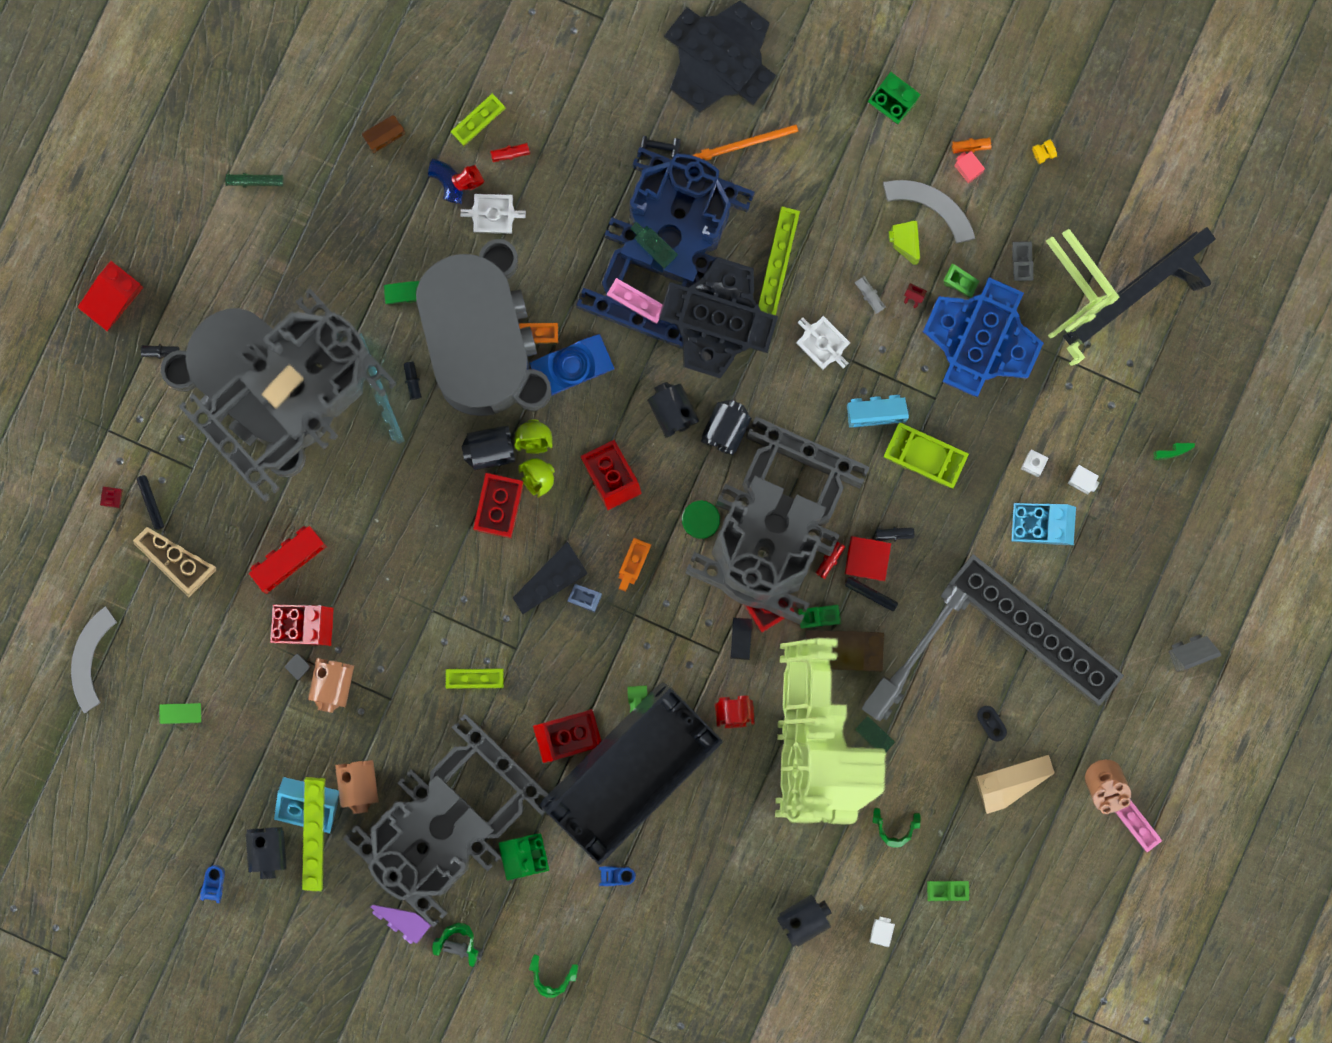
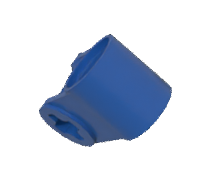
M213 865L206 870L200 900L208 899L220 903L225 871L221 866ZM212 869L219 871L220 877L218 879L211 877L210 872Z
M616 866L599 867V870H601L599 886L629 885L636 879V873L632 868ZM626 870L632 874V879L629 882H625L622 879V873Z

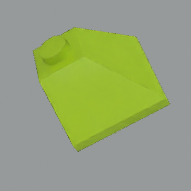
M917 221L893 225L892 231H889V242H893V248L909 262L917 265L920 260Z

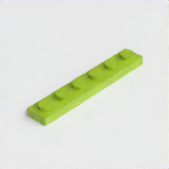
M786 207L780 208L758 301L760 311L775 316L800 211Z
M305 778L302 890L322 891L325 778Z

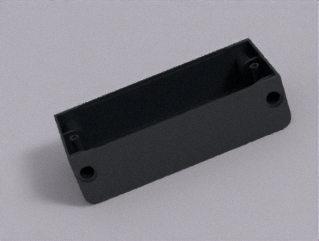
M662 682L543 799L540 806L600 866L724 741L671 687Z

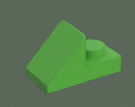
M951 264L944 279L945 287L953 288L969 298H972L979 283V280L954 264Z

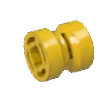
M1050 139L1042 145L1037 144L1032 147L1034 156L1039 164L1045 162L1048 158L1053 159L1057 157L1055 146Z

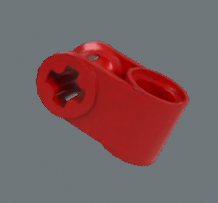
M476 165L467 166L460 174L452 176L453 184L460 191L473 190L485 182Z

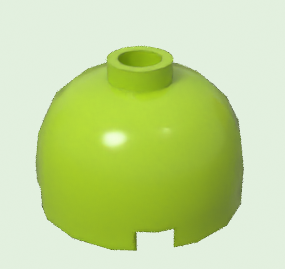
M528 420V422L520 425L515 432V448L520 452L521 449H525L526 453L538 454L547 452L548 447L552 448V433L549 427L539 422V420Z
M532 458L518 466L519 473L523 472L524 475L522 481L532 495L538 494L537 498H539L552 488L554 484L553 473L555 471L550 463L547 464L544 460Z

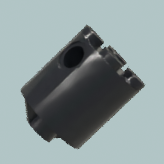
M662 383L654 388L656 391L655 395L647 399L665 438L676 434L675 432L677 431L683 432L689 429V426L699 422L682 384Z
M733 400L717 402L703 431L701 442L709 446H718L717 450L725 454L734 455L752 419L744 405Z
M509 426L469 432L461 446L464 461L474 471L515 462Z
M283 827L265 828V832L264 828L248 829L247 834H245L248 873L260 872V879L276 878L275 870L287 869Z
M811 894L779 913L777 920L783 931L785 929L788 930L789 933L786 935L792 946L797 945L799 947L831 928L826 917L832 914L825 900L817 903ZM794 923H801V926L799 928H792V925Z

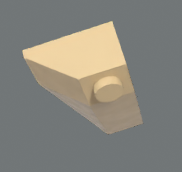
M1049 755L976 776L975 779L986 814L1008 807L1053 775L1054 770Z

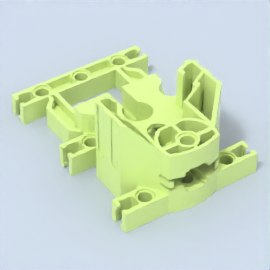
M817 638L780 644V649H785V656H780V663H787L784 672L783 685L785 720L778 721V728H782V734L777 735V740H784L781 752V790L783 798H776L775 803H780V810L775 811V817H786L789 821L795 823H815L822 820L832 824H853L857 820L858 810L882 794L885 789V750L847 748L843 737V724L846 719L847 705H830L831 669L829 660L837 659V654L832 653V647L837 646V639Z

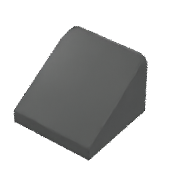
M298 653L285 666L297 680L312 668Z

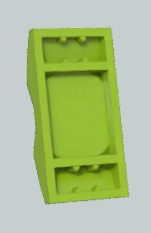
M899 422L883 457L903 468L953 489L969 454Z

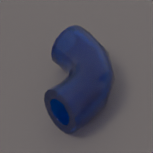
M432 158L428 177L435 178L442 183L444 188L443 200L461 204L462 191L458 190L452 182V176L458 173L449 164Z

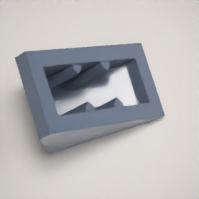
M574 584L568 602L595 613L602 594Z

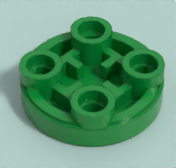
M703 500L695 501L685 508L682 515V525L691 537L706 539L718 530L720 514L712 503Z

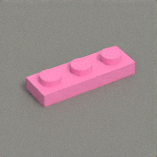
M616 278L607 296L657 324L663 304Z
M1131 800L1128 807L1115 812L1145 852H1149L1162 841Z

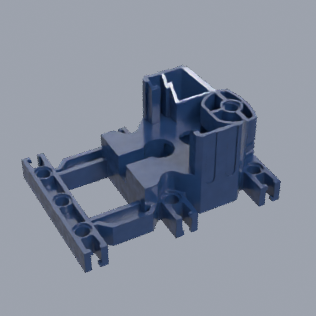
M639 147L637 157L640 158L643 155L651 159L650 165L647 166L638 163V159L635 158L632 164L634 169L642 171L640 180L635 187L634 195L630 200V216L634 226L611 217L609 225H615L623 229L622 235L618 236L606 230L605 238L622 244L624 247L614 251L603 278L602 286L606 296L583 288L581 297L584 298L587 295L595 299L594 305L582 304V300L579 299L576 306L578 309L683 349L680 333L675 339L668 336L670 330L678 331L675 324L659 320L656 324L608 297L607 293L616 278L623 282L630 263L683 283L682 286L685 287L699 282L697 274L703 276L710 264L715 260V257L706 253L717 249L729 219L730 207L732 206L744 212L749 210L750 203L747 202L745 205L737 201V195L750 197L749 201H752L755 192L719 178V170L699 157L676 154L673 159H669ZM656 162H661V163H662V164L653 166V164L656 163ZM732 190L734 196L728 198L724 191ZM683 211L685 214L684 218H676L674 216L675 212ZM633 232L636 235L635 239L627 240L625 238L626 233ZM702 259L707 265L704 268H699L696 262ZM605 302L608 305L607 309L604 311L598 310V303ZM635 316L643 318V322L640 325L633 323L632 319Z

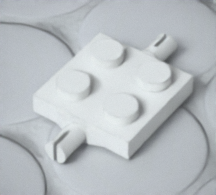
M474 194L472 210L461 209V217H472L474 233L512 234L514 218H526V210H514L513 195Z
M824 316L812 325L804 317L799 320L798 324L805 330V333L796 344L822 370L834 361L843 369L849 364L841 354L850 342Z

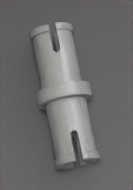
M865 276L855 282L862 292L864 300L868 301L876 314L886 308L877 295V290L872 288Z

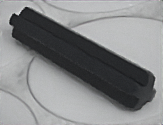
M147 476L137 477L136 480L155 530H160L164 528V523Z
M848 577L845 582L846 587L891 611H895L898 606V602L852 577Z

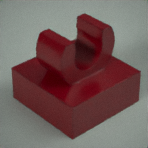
M910 283L904 294L906 296L904 303L907 304L908 300L912 299L915 301L913 308H916L919 303H922L927 291Z
M103 486L100 506L120 509L123 490Z

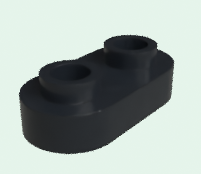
M991 706L981 707L977 712V719L992 741H1002L1007 735V729ZM984 712H988L990 714L989 719L983 718ZM995 728L1000 730L998 736L993 734Z

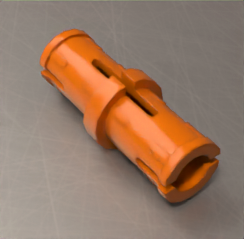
M990 137L975 140L969 138V140L957 142L952 141L953 154L991 150Z

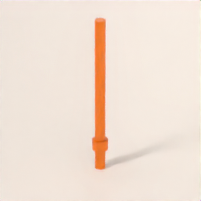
M792 125L711 150L709 148L701 150V153L692 156L699 157L705 161L711 160L714 156L796 133L798 128L797 125Z

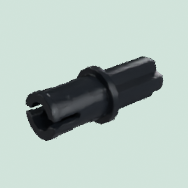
M162 344L158 346L142 345L141 357H158V359H161L171 352L180 350L178 346H162Z
M414 361L404 363L407 380L405 384L408 385L410 400L422 398L418 382L420 378L417 377Z
M914 528L876 529L877 541L894 540L896 542V540L913 539L915 536Z

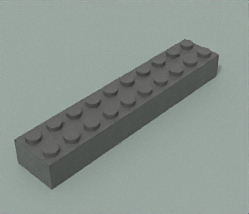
M974 554L970 556L949 582L950 585H956L970 595L968 597L970 600L969 604L1096 706H1100L1123 678V674Z

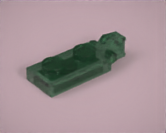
M637 222L631 227L632 231L637 235L635 237L637 243L664 269L678 256L652 228L646 226L643 229Z

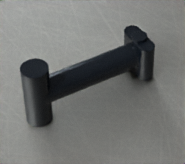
M647 136L642 137L641 148L649 147L672 151L671 158L679 154L681 139L674 138L673 144L647 140Z

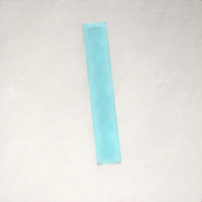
M362 333L359 334L360 337H361V339L363 340L364 344L366 345V342H365V340H364V337H363ZM375 367L368 369L370 376L377 374ZM380 379L375 382L380 390L384 388ZM377 392L374 397L378 406L382 404L384 412L381 414L384 422H389L391 429L388 432L392 441L396 440L398 444L405 442L387 395L385 394L381 397Z

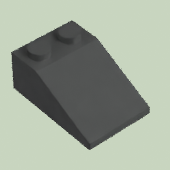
M1200 634L1189 638L1191 642L1183 644V641L1172 645L1173 649L1168 651L1176 672L1222 656L1207 636L1201 637Z

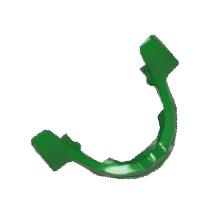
M879 808L874 809L872 822L878 825L879 835L886 845L897 848L902 847L911 839L914 829L920 828L921 815L920 813H914L909 831L900 839L889 838L882 828L883 818H881V810Z
M455 923L446 927L441 938H436L433 941V954L439 956L445 941L452 934L459 932L463 936L468 935L470 938L467 954H469V966L473 967L477 961L478 951L473 947L474 935L471 927L464 923Z
M533 955L529 970L534 972V985L542 996L555 998L566 990L570 981H576L578 965L573 964L569 974L565 977L566 980L561 986L555 989L550 986H543L538 975L540 972V967L538 966L539 955Z

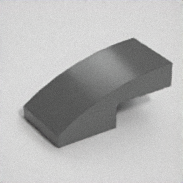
M1032 241L1012 242L1014 281L1033 280Z

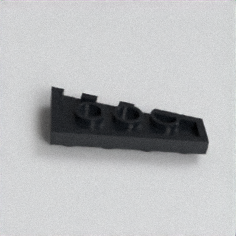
M568 541L513 597L522 614H525L588 574Z

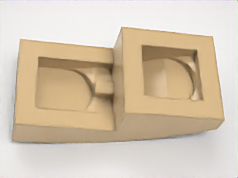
M288 365L262 395L277 408L304 378L292 366Z

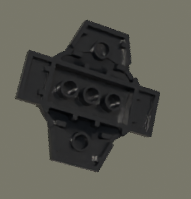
M741 0L716 16L700 17L690 8L686 7L664 35L667 41L679 49L680 63L670 90L700 113L724 96L739 95L754 106L777 77L776 74L762 64L760 51L770 23Z
M716 257L699 282L689 287L669 282L658 319L677 326L683 339L684 368L720 379L734 360L736 354L744 352L748 348L768 353L778 316L760 311L759 305L753 299L754 268Z

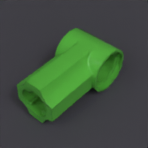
M647 685L627 687L630 712L647 697Z

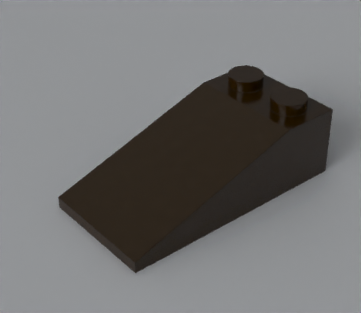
M806 630V640L817 638L837 639V646L832 647V653L837 654V659L829 660L831 670L883 671L884 633Z

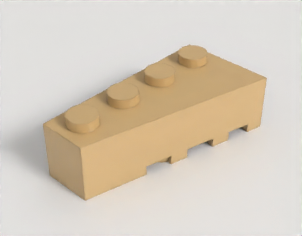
M148 527L133 540L134 545L188 597L216 571V567L212 564L205 562L200 557L193 555Z

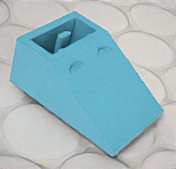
M1014 503L1012 541L1074 545L1076 507L1068 504Z

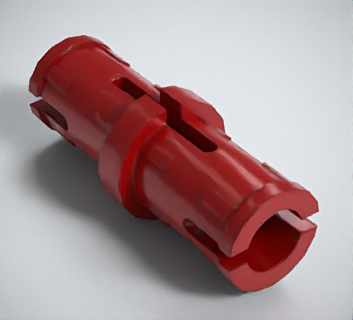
M528 143L516 146L507 145L506 148L490 151L493 163L507 159L514 160L513 158L530 155Z
M836 542L831 556L824 555L823 562L815 572V574L823 579H826L833 565L836 566L838 563L837 559L846 548L844 545H840L839 542Z

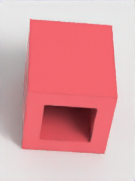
M972 151L968 154L963 152L956 158L955 167L968 184L985 170Z

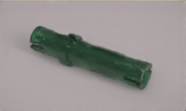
M226 174L225 184L226 186H243V188H247V186L283 187L284 177L283 174Z

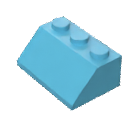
M891 395L889 399L881 400V397H871L870 401H862V398L851 399V403H847L849 428L899 422L905 423L909 418L905 397L900 398V395Z
M283 777L277 795L274 820L304 827L305 782ZM325 787L324 832L330 833L338 805L339 790Z

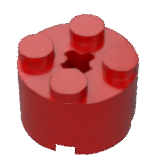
M738 696L736 700H730V697L718 698L719 701L715 703L717 728H720L721 725H725V728L747 727L746 723L751 722V726L755 725L753 700L749 699V696Z

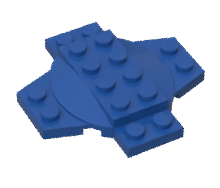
M989 277L982 294L974 296L969 300L938 297L923 333L945 352L947 361L950 364L942 381L943 383L978 397L985 380L996 376L1028 379L1043 346V342L1021 324L1017 307L1024 294L1023 292Z

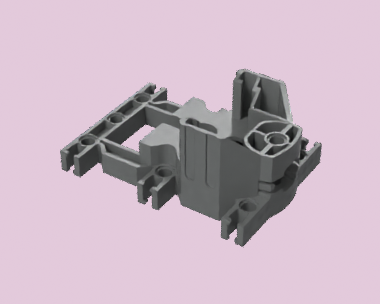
M311 289L306 292V296L308 299L312 296L317 304L309 310L303 305L304 299L300 297L295 302L306 314L291 312L284 321H281L274 327V330L265 335L264 342L268 346V358L252 341L246 346L254 349L258 354V357L253 362H250L245 357L247 354L245 351L237 353L252 371H248L246 374L238 373L212 397V409L210 411L194 394L189 396L192 403L195 401L200 407L194 414H191L186 409L185 402L179 405V408L265 502L269 499V494L266 493L264 495L259 489V486L264 481L273 486L272 492L274 494L280 488L264 470L280 469L305 446V434L307 432L325 449L329 445L328 442H322L317 434L325 428L331 434L329 436L331 440H335L338 435L322 418L338 417L363 394V381L367 380L381 397L386 394V389L380 390L375 383L381 376L389 381L390 389L396 385L395 381L369 354L366 345L355 328L340 315L332 313ZM318 310H324L325 316H317L315 313ZM265 362L267 364L266 369L258 371V363ZM290 365L304 380L275 408L262 393ZM314 365H321L322 371L320 373H312ZM370 367L377 368L375 376L367 375V370ZM250 392L259 399L288 431L257 461H254L218 421ZM207 414L208 421L204 424L199 423L200 415ZM313 419L319 421V426L315 429L309 428V422ZM233 443L234 450L229 453L225 452V445ZM257 471L260 473V479L254 482L251 480V474Z
M755 417L752 427L755 428L756 426L766 431L765 435L753 432V429L750 428L747 439L765 447L757 450L742 484L745 492L727 484L724 485L716 506L729 511L712 550L714 560L694 552L691 561H696L705 566L704 570L692 568V565L689 564L685 574L721 589L729 597L741 604L754 608H764L800 625L804 615L801 614L800 616L790 611V608L795 606L806 612L810 603L790 594L799 590L816 551L831 556L834 545L840 535L821 527V525L827 524L844 489L841 481L860 489L864 479H859L851 475L850 472L854 470L862 473V476L865 477L870 467ZM775 434L778 439L773 441L769 439L768 435ZM808 449L813 455L806 456L803 450ZM777 452L829 475L817 503L799 495H796L795 499L782 494L783 488L764 480ZM845 465L848 471L842 472L838 466ZM726 493L735 498V501L732 503L722 498ZM739 501H744V502H746V503H747V506H746V507L743 506V505H742V502H739ZM814 532L817 536H810L808 533ZM822 537L833 541V545L829 547L820 542ZM758 551H765L767 557L761 558L758 555ZM714 569L717 572V575L710 576L708 575L707 570ZM778 601H785L788 607L781 608L778 605Z
M466 714L460 719L462 721L467 720L473 729L466 735L458 729L460 724H454L452 728L469 745L454 747L430 771L429 785L412 769L407 773V776L410 777L412 775L419 783L414 790H411L404 784L405 780L403 778L398 782L414 801L396 802L380 818L381 820L376 825H373L371 828L372 838L359 825H356L352 831L354 833L358 831L364 838V841L359 846L350 840L352 837L350 834L343 839L369 864L368 868L372 876L385 891L400 900H406L432 927L439 923L438 920L433 921L427 914V911L432 906L442 913L440 915L441 918L448 912L431 895L445 894L469 869L470 855L489 871L493 865L491 863L487 865L481 858V855L488 850L496 857V862L499 861L501 856L485 839L499 838L523 814L524 799L543 815L545 811L535 803V799L540 794L544 797L548 795ZM474 732L481 734V740L478 743L471 741V735ZM476 752L517 791L488 822L447 784L451 777ZM501 759H506L509 762V767L506 770H501L498 766ZM534 786L537 789V794L534 797H529L526 794L527 787ZM420 788L427 790V796L424 799H420L417 796V791ZM477 841L483 845L480 853H476L472 849L473 843ZM422 842L428 846V851L425 854H421L417 849L418 845ZM367 843L372 845L373 852L370 855L363 852V846ZM393 871L398 874L396 882L390 877ZM420 898L428 900L427 908L422 909L419 907L418 901Z

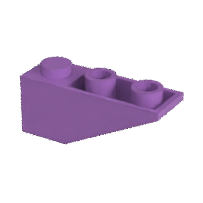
M378 905L371 906L374 910L372 913L380 920L385 918L389 922L387 925L395 932L400 930L404 934L403 938L410 944L413 942L417 944L431 927L416 912Z

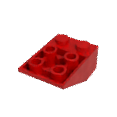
M273 604L270 643L331 646L334 608Z

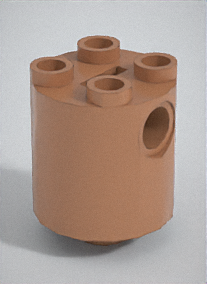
M317 658L308 700L315 701L318 710L331 713L339 706L346 707L354 666Z
M1107 759L1099 760L1087 769L1085 783L1097 809L1101 810L1103 814L1118 812L1130 805L1131 790L1118 763Z
M373 760L335 765L341 808L350 807L353 810V814L368 812L371 804L379 803Z

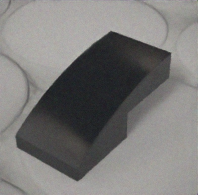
M733 617L730 659L750 660L752 619Z

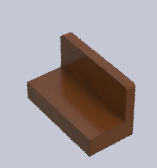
M392 115L362 133V136L374 154L406 133L396 117Z

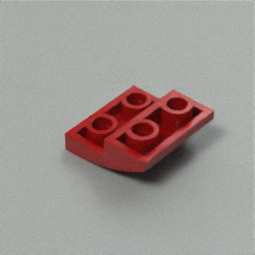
M851 536L845 574L885 581L891 543Z

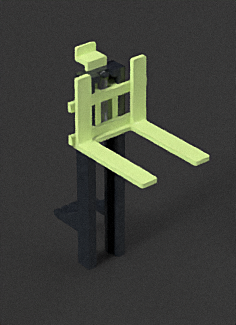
M1205 227L1199 233L1196 231L1117 293L1070 229L1064 231L1062 235L1105 291L1106 295L1097 297L1054 237L1046 240L1047 244L1090 300V303L1048 335L1049 338H1053L1062 330H1066V333L1062 336L1070 345L1066 349L1074 358L1069 363L1071 366L1078 364L1085 358L1078 348L1079 345L1085 343L1170 275L1185 281L1193 291L1211 285V280L1194 259L1195 255L1216 240L1208 227Z

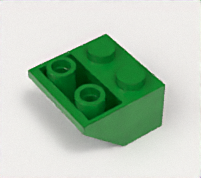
M890 72L868 100V103L898 125L920 99L921 94Z
M541 833L498 843L507 881L550 871Z

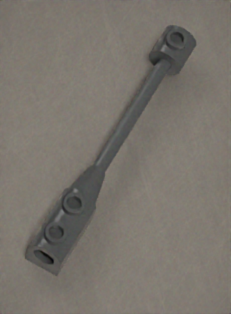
M949 584L941 595L944 598L943 601L947 604L906 663L899 668L891 679L883 676L862 706V710L879 721L883 718L887 720L892 713L890 709L892 704H898L904 696L901 692L909 675V670L953 609L959 611L960 608L965 610L970 603L968 599L970 595L956 585L952 586Z

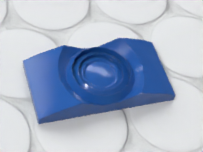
M600 334L581 340L529 363L531 369L541 371L547 376L551 385V396L614 370Z

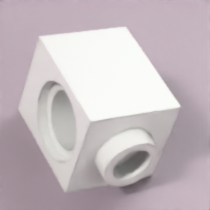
M1030 450L1021 469L1039 477L1048 457Z
M1078 465L1068 484L1088 495L1091 491L1094 492L1099 485L1097 481L1099 476Z
M880 917L879 920L874 919L869 942L889 947L895 925L890 923L891 919Z

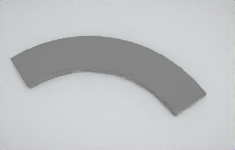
M895 180L883 182L887 202L906 200L924 204L946 221L953 233L956 244L975 239L973 229L963 211L951 198L941 191L915 181Z
M106 606L84 627L72 656V686L83 713L88 712L101 703L91 678L92 660L98 642L117 623Z

